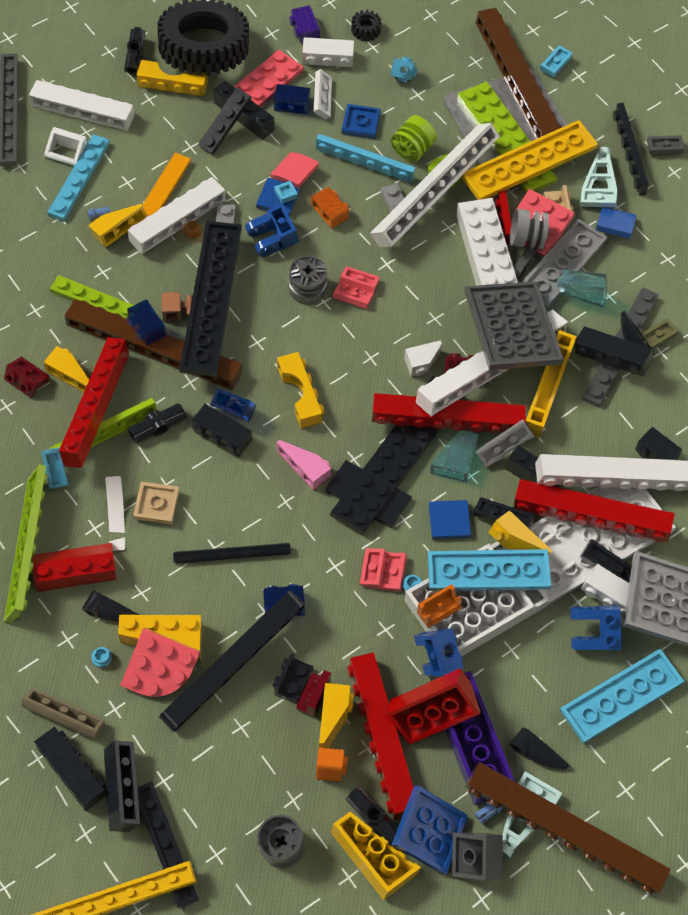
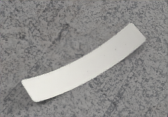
M106 477L109 532L125 533L121 477ZM125 537L109 541V543L113 544V551L125 550Z

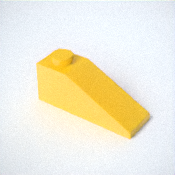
M138 204L104 214L88 226L94 238L106 248L127 233L133 225L143 221L147 214L143 205Z
M56 346L44 361L46 372L84 392L89 381L86 374L68 349Z
M511 511L497 519L488 532L503 547L510 550L548 549V556L552 553V550Z

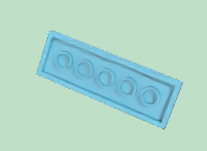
M548 549L428 551L429 591H441L451 584L455 587V591L547 590L551 588Z
M659 649L562 706L559 711L582 744H585L681 686L684 680L663 651Z

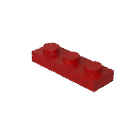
M505 190L499 191L498 198H495V208L499 211L497 215L506 244H510L511 219Z

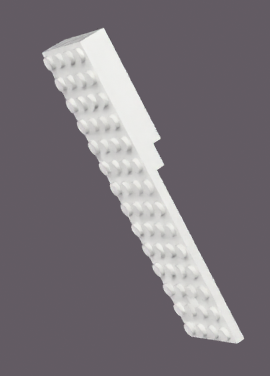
M598 486L586 493L662 510L646 489L601 488ZM546 516L532 524L530 530L552 550V553L549 555L550 589L455 591V595L457 597L460 596L462 599V609L430 628L426 627L417 614L418 604L439 592L429 591V578L408 589L405 592L404 601L426 632L452 628L457 638L456 643L461 656H464L581 587L591 570L595 567L580 557L590 539H593L623 560L630 558L636 551L640 552L656 541L650 538H638L632 534H620L614 530L598 529L595 526L580 525L573 521H562L555 517ZM674 524L672 525L671 533L676 529ZM497 541L492 545L487 544L478 550L510 549L503 547Z

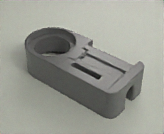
M528 245L515 264L514 271L517 278L520 279L523 276L527 267L535 258L537 251L535 247L531 249Z

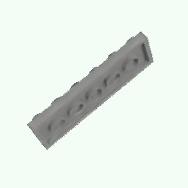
M578 219L522 282H537L547 310L607 241V236Z

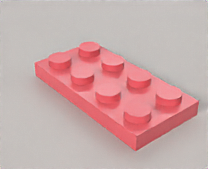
M277 50L234 87L249 94L252 97L251 100L262 107L304 71V67L281 50Z

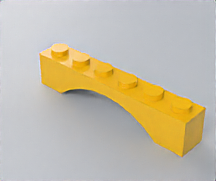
M560 330L556 339L564 358L563 364L545 367L526 418V425L532 434L539 438L576 336Z

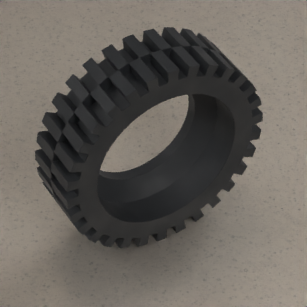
M183 0V4L175 3V8L173 6L168 7V11L164 10L163 15L159 17L157 23L159 54H161L163 60L165 59L166 64H171L172 68L176 69L179 67L180 72L187 70V74L192 75L193 72H196V75L201 76L202 72L206 73V76L211 75V72H215L217 75L220 74V70H223L225 73L229 71V67L231 69L236 68V64L240 65L242 60H245L246 55H248L249 22L242 11L238 12L236 6L232 8L230 3L224 5L222 0H219L218 3L215 0H192V2ZM208 28L221 31L225 35L215 41L197 42L185 38L182 33L192 29Z

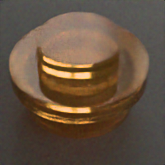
M195 221L186 223L184 226L185 236L197 238L201 234V226Z

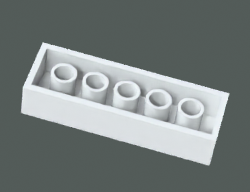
M493 198L458 203L456 217L476 286L518 283Z

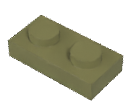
M667 318L642 334L652 349H655L677 336L679 330Z

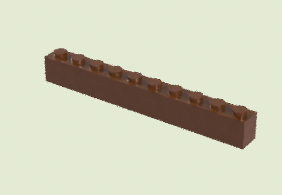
M497 8L478 11L476 25L535 138L538 139L562 128L558 124L554 112L551 111L547 99L544 98L541 88L538 87L535 81V76L531 74L528 63L524 61L521 50L516 46L515 39L509 33V28L505 25L503 17L499 14Z
M74 299L64 315L66 325L105 341L107 337L125 339L128 350L178 370L180 368L184 339H177L168 333L159 332L151 326L146 327L135 320L123 318L120 314H113L102 307L90 305L84 300ZM221 355L217 377L191 375L233 391L242 375V364L235 359H228Z
M480 762L476 764L465 785V788L469 789L468 793L476 798L481 796L487 799V804L496 809L501 807L507 811L506 814L516 820L520 818L526 821L525 825L533 830L538 828L544 831V836L553 841H556V839L564 843L563 846L570 851L575 852L577 850L583 853L582 857L593 863L594 861L601 863V868L610 873L617 872L621 875L620 878L627 883L632 884L634 882L640 885L639 889L650 895L652 893H660L671 870L670 868Z

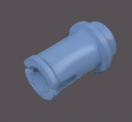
M109 206L98 209L91 208V210H88L89 220L95 221L100 216L111 213Z
M487 804L474 814L476 818L485 814V816L478 820L481 824H484L496 813L500 814L502 808L496 809Z

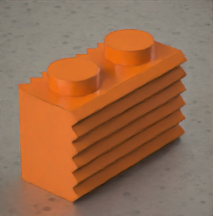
M330 187L311 196V206L331 229L348 220V205L345 202L342 203L337 192L332 191Z
M326 747L318 749L316 779L341 782L342 776H346L348 757L344 756L343 749L335 750L333 748L331 750L330 748L326 749Z

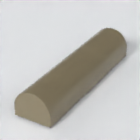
M33 687L22 699V707L94 740L100 737L104 729L105 720Z

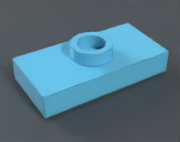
M60 447L41 451L43 463L46 466V474H48L49 489L68 485L65 466L59 454Z

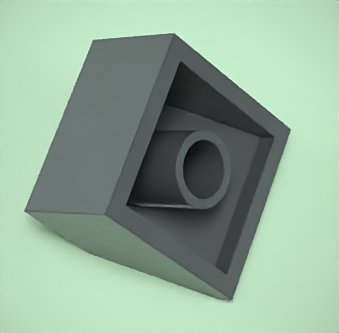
M453 832L452 876L482 881L502 879L503 835Z

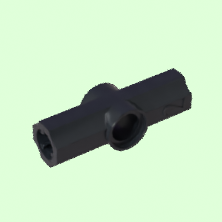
M141 27L131 29L129 42L127 43L124 71L129 75L137 74L140 62L143 59L146 32Z
M177 403L161 412L158 410L152 411L145 417V420L129 427L128 432L132 440L138 443L152 435L159 436L164 434L170 426L184 420L186 414L182 406Z
M360 787L355 788L346 797V801L362 817L365 824L371 827L379 837L386 839L389 845H392L398 828L384 814L382 807L376 805ZM376 813L380 818L378 820H371L368 815Z

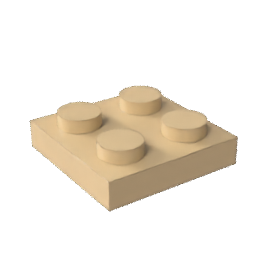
M141 481L133 518L135 520L172 525L180 491L179 487Z

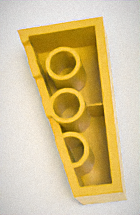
M119 615L118 635L120 643L136 647L143 628H147L201 651V615ZM200 653L199 658H198V660H197V661H199V662H201V653Z
M352 812L347 813L333 823L330 833L383 901L417 876L421 868L419 865L413 864L406 858L405 854L389 845L386 839L379 837L372 831L371 827Z

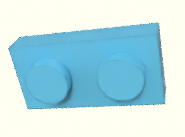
M559 45L541 64L540 70L554 78L572 58L573 53Z

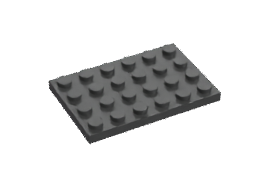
M536 281L465 286L464 292L489 370L563 364L564 358Z

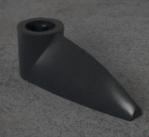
M623 311L621 313V328L624 339L652 348L627 312Z
M96 591L91 592L82 607V610L92 617H100L119 622V615H139Z
M524 727L510 742V746L518 754L525 755L541 765L563 770L570 766L540 738Z

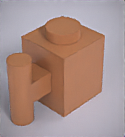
M180 292L162 293L163 322L182 321L181 312H186V316L189 317L192 295L186 296V301L181 302Z

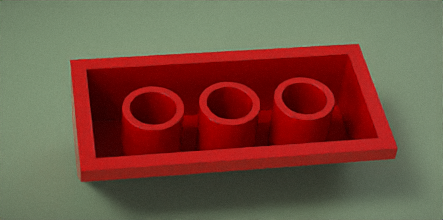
M112 543L40 553L33 556V575L37 592L117 580Z
M461 668L391 699L387 715L409 745L480 714L472 684Z

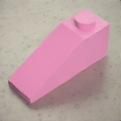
M279 440L276 442L277 452L312 490L331 478V465L327 460H323L317 454Z

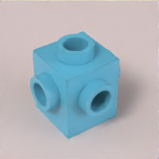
M402 56V59L394 58L390 76L398 77L397 80L402 82L412 80L417 73L418 67H415L416 62H412V58Z

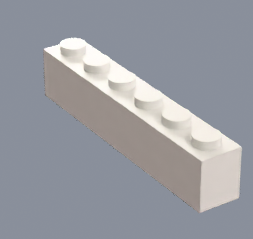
M36 80L29 94L32 107L128 131L134 118L132 104L50 84L45 81Z
M213 177L201 182L194 189L188 190L186 194L174 199L167 206L161 207L156 213L147 216L137 225H133L128 230L129 242L141 254H144L217 207L218 204L225 202V189Z

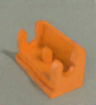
M451 584L420 602L417 614L426 627L430 628L462 609V599L460 596L457 597L455 595V587Z

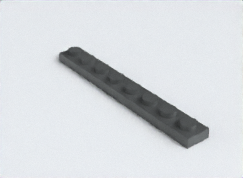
M17 53L0 54V166L17 165L18 156Z
M643 287L628 313L639 330L642 329L659 294ZM620 327L616 337L624 339L622 328ZM601 363L582 400L599 408L620 369Z

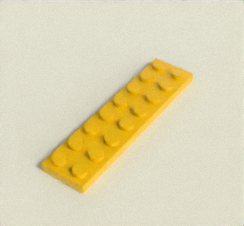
M577 120L471 168L461 178L477 200L488 199L499 194V191L508 190L597 149L598 143L581 121Z

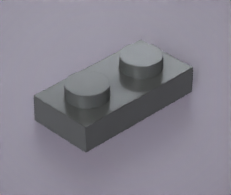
M682 135L648 136L647 138L649 154H677L684 152Z

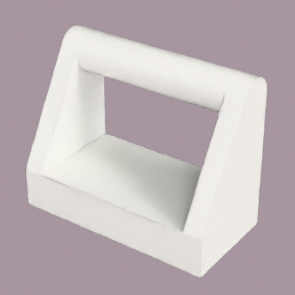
M53 127L44 157L75 166L87 146L86 137ZM56 144L77 150L74 159L53 153L52 151Z

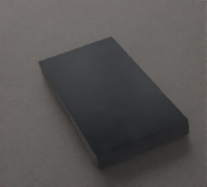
M345 460L325 488V492L341 499L362 471V468ZM396 488L377 514L375 520L392 528L412 496Z

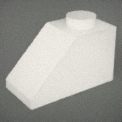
M441 340L405 349L404 359L411 377L423 376L429 373L441 353Z

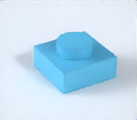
M291 181L274 186V191L281 204L298 198V193Z

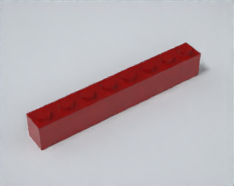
M107 337L60 446L59 454L64 466L82 468L129 357L125 339Z
M374 393L371 422L378 424L413 425L419 428L425 426L434 427L435 429L450 428L456 431H486L498 434L503 433L522 419L526 423V405L457 400L433 416H430L416 404L417 396Z
M522 479L519 480L514 500V508L525 512L537 513L540 516H551L562 521L569 520L580 525L587 524L598 529L614 530L620 534H632L638 538H650L656 542H669L675 513L554 486H546L545 484Z
M374 652L350 658V665L347 666L349 677L354 679L355 684L352 685L355 697L358 696L360 703H358L360 716L364 715L366 721L363 723L365 734L370 735V752L376 756L377 761L374 762L375 770L382 777V781H380L381 791L383 794L386 793L388 801L385 802L388 814L392 813L395 820L402 818L414 787L396 726L387 715L389 702Z

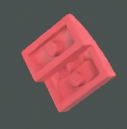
M290 152L270 174V177L282 182L291 181L293 186L299 189L319 167V162L308 156Z
M346 266L340 276V282L333 292V298L367 309L378 286L380 277Z
M366 548L360 585L372 589L402 592L407 562L406 553L386 552L385 549Z

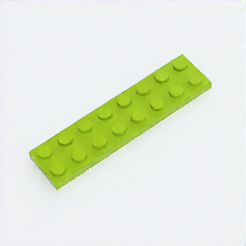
M487 81L458 93L457 98L476 125L492 123L500 137L492 144V147L499 156L531 142ZM549 170L519 185L526 194L529 189L536 192L555 184L558 178L552 170Z
M38 464L27 479L3 621L5 623H12L16 618H19L20 613L24 612L27 606L25 594L30 587L28 575L31 574L33 569L31 557L34 556L36 551L34 539L39 532L37 520H40L42 514L40 502H43L45 491H42L43 485L46 484L48 474L45 473L46 466Z

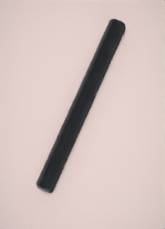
M290 543L176 551L173 552L174 563L288 555L291 553Z

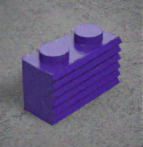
M305 5L301 8L292 9L289 21L290 25L294 26L295 37L299 38L300 43H303L304 37L320 38V28L311 6Z

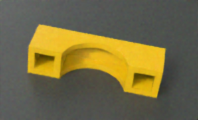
M141 60L137 72L138 87L205 96L208 76L204 72L201 73V76L196 75V72H193L192 75L187 74V72L181 75H169L159 68L158 62Z
M299 352L277 357V368L282 381L296 385L303 393L301 399L295 403V415L300 429L322 423V415L325 414L322 404H318V393L316 388L313 389L311 386L312 378L310 373H306L304 358L300 357Z

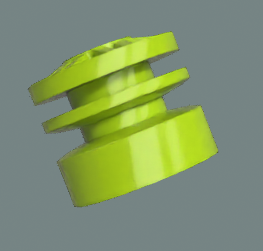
M412 115L391 136L390 142L395 152L401 158L409 162H417L436 142L437 135L433 126L427 120L420 116Z

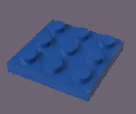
M414 786L392 846L440 874H447L452 861L453 832L463 831L468 815L421 786Z

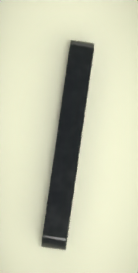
M291 590L287 592L160 714L159 718L172 732L178 730L304 608L305 604Z

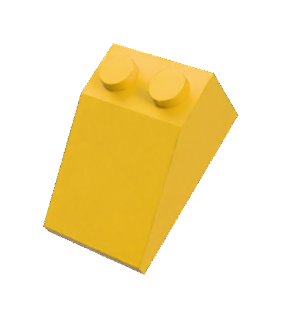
M325 683L319 748L322 747L323 749L326 747L328 749L347 721L348 712L352 713L354 693H350V685Z

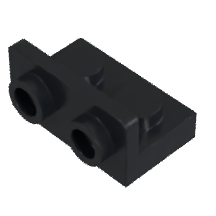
M291 653L288 659H284L281 666L283 671L280 676H276L272 687H274L275 696L297 704L314 666L295 659V654Z

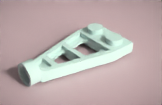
M607 147L597 149V155L582 187L581 207H616L617 186L610 159L611 150ZM597 167H607V174L596 173ZM595 181H607L608 189H593L592 186Z
M526 771L518 783L554 804H557L562 795L560 791ZM508 815L502 833V857L505 859H510L514 850L534 831L526 827L520 835L512 832L510 828L514 819Z

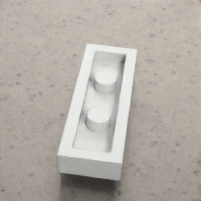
M319 69L315 72L314 112L326 120L331 117L332 77Z

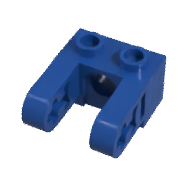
M283 204L267 210V214L255 218L245 225V229L250 237H256L273 229L276 233L255 245V249L260 257H266L300 242L296 228Z
M621 605L570 608L571 619L600 620V636L572 637V649H622Z
M452 628L427 631L414 635L416 646L424 645L430 661L422 665L425 676H444L459 668H464L462 656L456 643L457 638Z

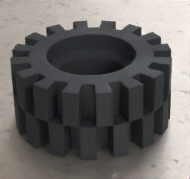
M360 10V14L356 12L352 17L351 23L353 36H356V39L361 38V41H364V39L370 41V38L375 40V37L377 38L381 33V18L378 17V14H374L372 10L371 13H369V10H366V12ZM362 24H369V25H371V26H370V27H363V26H361V25H362Z

